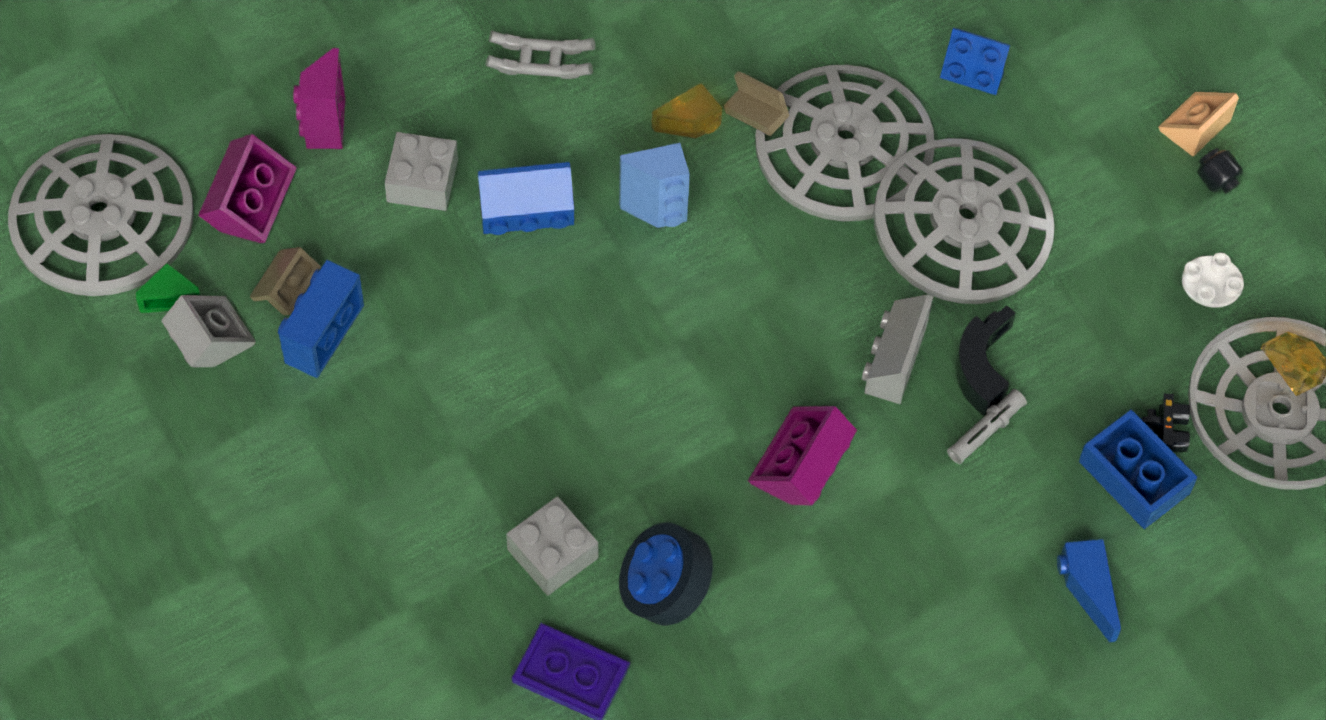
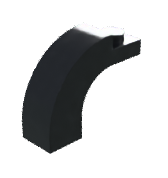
M1007 305L999 312L993 311L984 322L977 316L971 320L963 332L956 358V377L959 387L968 402L983 416L987 414L986 411L991 405H997L1006 397L1009 382L993 369L986 355V351L1013 326L1016 313Z

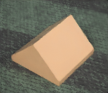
M1195 92L1158 128L1161 133L1194 157L1231 121L1239 97L1237 93Z

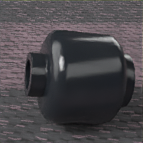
M1216 148L1198 161L1200 166L1197 173L1211 192L1216 193L1223 190L1227 194L1241 184L1238 178L1242 175L1243 168L1229 150L1220 151L1219 148Z

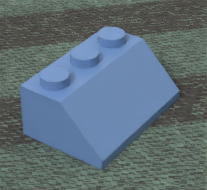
M680 143L620 155V209L657 228L664 226L675 227L683 222H687L690 173Z

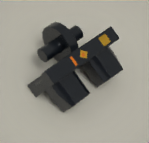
M1164 393L1163 404L1159 405V415L1156 416L1155 409H1148L1147 416L1140 419L1155 434L1158 433V437L1173 452H1187L1190 443L1189 431L1173 430V424H1188L1190 405L1174 402V394Z

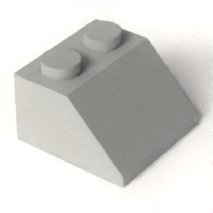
M181 295L161 320L168 330L169 336L175 341L183 353L184 359L191 367H215L256 343L226 296Z

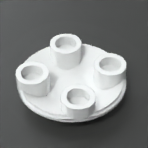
M1225 253L1198 257L1185 265L1182 274V285L1187 295L1195 302L1207 307H1224L1232 304L1240 297L1244 287L1243 276L1240 270Z

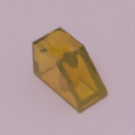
M700 83L652 111V129L659 133L698 138L705 133L710 134L721 125L722 107L703 84Z
M1287 331L1261 345V349L1295 396L1323 383L1326 376V358L1312 340Z

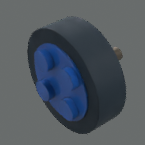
M670 522L658 523L643 531L629 547L620 570L619 590L626 608L633 614L662 626L674 625L688 618L702 603L711 583L713 559L708 544L698 534Z

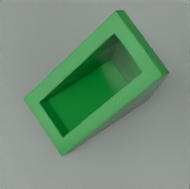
M166 263L136 292V301L140 313L169 311L181 295H200L199 287Z

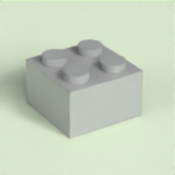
M397 132L385 179L387 202L447 211L458 163L457 141Z
M558 496L506 534L507 550L547 596L598 559V541Z

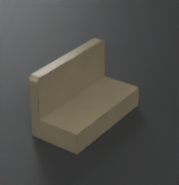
M738 71L734 77L739 90L724 105L726 114L771 136L789 117L783 94Z
M301 247L280 250L251 293L250 298L253 301L267 300L282 315H291L296 299L301 293H305L310 285L313 273L316 269H320L321 266Z

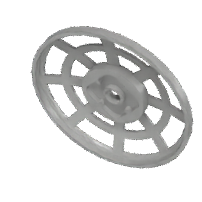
M828 65L813 68L783 83L777 90L783 94L786 106L790 107L788 111L789 117L784 121L783 137L765 142V133L756 129L755 134L756 156L759 166L772 188L794 207L808 214L836 221H862L873 218L874 204L866 205L863 188L880 183L890 166L907 152L909 134L926 135V143L935 141L929 115L921 102L908 88L879 71L852 65ZM839 74L862 75L878 80L883 84L876 90L860 83L841 82ZM826 75L827 84L812 88L799 98L784 93L807 79ZM843 90L859 91L870 96L861 105L846 101ZM894 90L898 91L916 108L923 123L906 122L899 107L887 96ZM831 91L834 102L822 109L807 103L815 96ZM882 102L892 112L897 122L880 123L878 117L872 111ZM798 112L813 118L810 131L792 134L793 122ZM846 130L850 131L854 136L850 139H843L838 133ZM882 134H900L899 147L894 156L880 147ZM811 144L813 151L818 156L811 166L801 158L795 148L796 145ZM786 149L792 163L804 174L795 189L789 186L776 172L768 153ZM934 149L925 151L922 162L927 166L933 163ZM874 157L885 165L880 171L867 177H861L860 166L867 164ZM829 164L837 168L848 169L849 179L834 178L821 172ZM903 165L896 175L906 182L907 185L898 193L887 198L885 202L904 201L908 187L916 176L906 166ZM924 180V181L921 183V185H920L919 188L917 189V192L920 190V188L922 187V185L924 184V182H925L926 180ZM814 182L830 188L851 190L853 207L827 205L814 201L805 195Z
M114 134L90 135L73 139L42 155L28 168L19 180L12 194L8 210V227L11 241L20 260L27 269L42 282L58 290L86 296L113 295L145 284L166 263L171 265L185 247L194 219L193 198L189 183L175 161L161 149L144 140ZM101 143L99 152L78 156L64 164L56 159L60 154L72 149ZM113 144H127L142 148L159 158L144 165L130 156L112 153ZM97 160L96 173L87 174L79 178L70 170L82 163ZM110 161L124 163L136 170L121 178L109 173ZM43 166L50 169L52 173L41 185L36 201L18 203L25 186L33 175ZM169 166L179 182L183 196V205L164 202L161 185L153 173ZM59 177L69 185L63 198L46 199L49 189ZM146 178L152 188L154 201L136 199L131 187ZM98 202L107 204V207L102 211L96 212L91 210L92 206ZM61 210L65 223L51 234L45 223L44 211ZM137 211L153 213L148 225L140 235L130 227ZM34 213L37 229L45 241L33 255L28 252L20 237L17 226L18 215ZM163 214L182 217L174 239L160 256H157L146 243L157 231ZM73 233L77 237L88 241L87 252L73 250L63 245L62 242ZM121 235L128 242L127 245L116 250L100 253L102 241H108ZM53 250L67 259L87 263L86 281L60 276L46 269L41 263ZM137 252L148 264L141 270L125 277L99 281L100 263L120 260Z
M947 138L930 141L914 147L890 166L882 178L874 202V229L879 245L887 260L913 286L929 295L946 301L961 304H983L999 301L1014 295L1025 288L1039 274L1048 259L1053 245L1055 229L1053 211L1048 196L1038 179L1012 155L1000 148L980 141ZM942 147H960L961 157L942 159L929 166L914 157L919 153ZM973 149L994 155L1010 164L1015 170L1006 174L992 164L974 159ZM904 164L918 173L910 183L904 201L885 202L891 180ZM961 166L962 179L946 182L936 171L946 167ZM974 167L988 171L1000 180L990 187L974 180ZM1025 178L1042 202L1046 219L1029 215L1026 199L1016 183ZM924 180H927L938 190L932 202L914 201L917 189ZM1007 189H1010L1017 200L1020 212L1005 210L998 196ZM969 209L975 217L966 219L961 216L959 210ZM914 213L930 214L934 231L926 238L917 226ZM885 214H904L907 230L916 243V246L904 257L897 250L890 237ZM1003 222L1020 225L1018 236L1010 247L998 234ZM1029 227L1045 231V241L1041 252L1033 265L1026 270L1016 254L1026 241ZM944 240L955 247L961 248V260L947 256L934 247ZM989 243L1000 254L988 260L973 261L974 249L984 247ZM926 254L943 266L959 270V288L949 287L933 281L916 270L913 265ZM1007 263L1017 277L1013 281L999 287L971 290L973 272L992 270Z
M1286 317L1257 318L1233 325L1218 334L1205 347L1198 357L1190 377L1188 389L1190 415L1200 439L1212 455L1228 469L1260 485L1278 489L1301 490L1326 484V476L1306 481H1288L1287 468L1304 467L1321 459L1326 461V444L1324 445L1311 434L1317 421H1326V409H1320L1319 401L1315 394V391L1323 384L1326 386V365L1322 367L1306 356L1288 351L1289 333L1311 339L1326 347V330L1302 320ZM1276 332L1275 349L1256 351L1242 358L1238 357L1229 344L1233 340L1249 334ZM1219 351L1230 367L1220 378L1215 395L1198 390V383L1205 366L1212 356ZM1274 360V372L1264 374L1258 378L1247 368V366L1257 362ZM1287 362L1304 367L1311 371L1314 376L1305 382L1297 376L1288 374ZM1236 374L1248 387L1243 400L1225 397L1228 384ZM1197 403L1215 407L1218 424L1228 439L1218 447L1209 438L1201 423ZM1275 403L1284 404L1289 412L1279 414L1273 409L1272 405ZM1225 410L1242 413L1248 427L1235 435L1227 421ZM1255 437L1272 443L1273 458L1262 455L1245 444ZM1300 441L1314 452L1302 458L1286 459V445L1295 444ZM1239 450L1242 454L1256 462L1272 466L1274 469V479L1248 471L1227 456Z

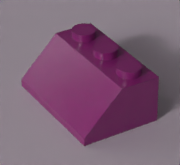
M332 48L300 73L299 85H294L293 99L294 104H297L296 118L299 120V136L305 137L306 149H343L346 96L339 48Z
M253 134L232 140L229 143L198 216L222 233L258 243H265L297 167Z
M836 406L792 407L748 481L751 485L790 505L813 506L814 502L820 497L821 491L829 477L835 472L836 465L842 455L849 448L857 430Z

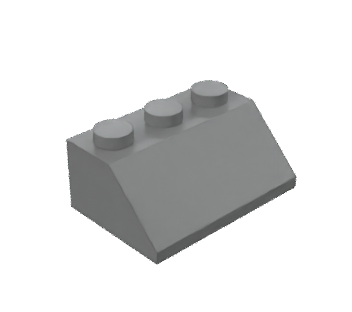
M927 294L895 300L891 312L885 310L880 324V328L884 329L882 338L875 337L871 354L875 355L873 363H866L861 379L866 381L865 394L901 404L928 325L934 296Z

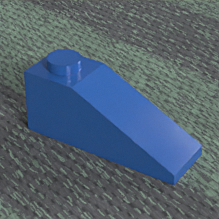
M1104 540L1065 543L1061 555H1057L1059 574H1064L1066 587L1109 642H1116L1121 626Z

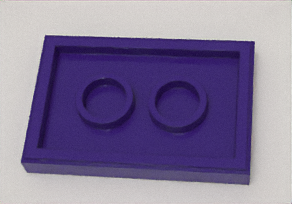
M541 623L512 676V683L594 720H603L630 668V662Z

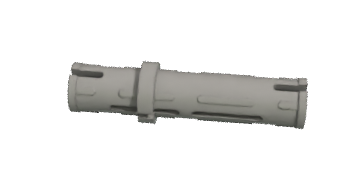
M1012 389L997 405H991L986 411L987 414L954 445L947 449L949 457L955 463L962 464L999 428H1005L1009 424V419L1021 407L1027 404L1023 394L1016 389ZM1004 409L1006 410V411H1005L1004 413H1002L993 423H991V421H992L998 414H1000ZM981 430H983V432L977 438H975L970 444H968V442L974 436H976Z

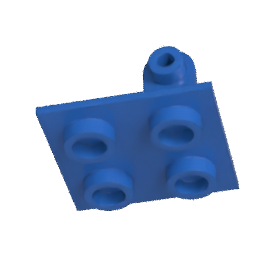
M953 27L940 78L996 95L1004 75V66L1010 45Z

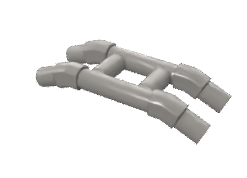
M493 30L489 35V42L502 45L503 48L520 51L521 49L519 62L488 55L485 66L497 69L501 73L508 75L561 77V79H574L593 73L591 63L578 65L576 63L562 64L561 66L562 53L573 55L580 54L583 51L595 50L593 38L564 41L521 38V36L507 33L505 35ZM532 51H549V64L531 63Z

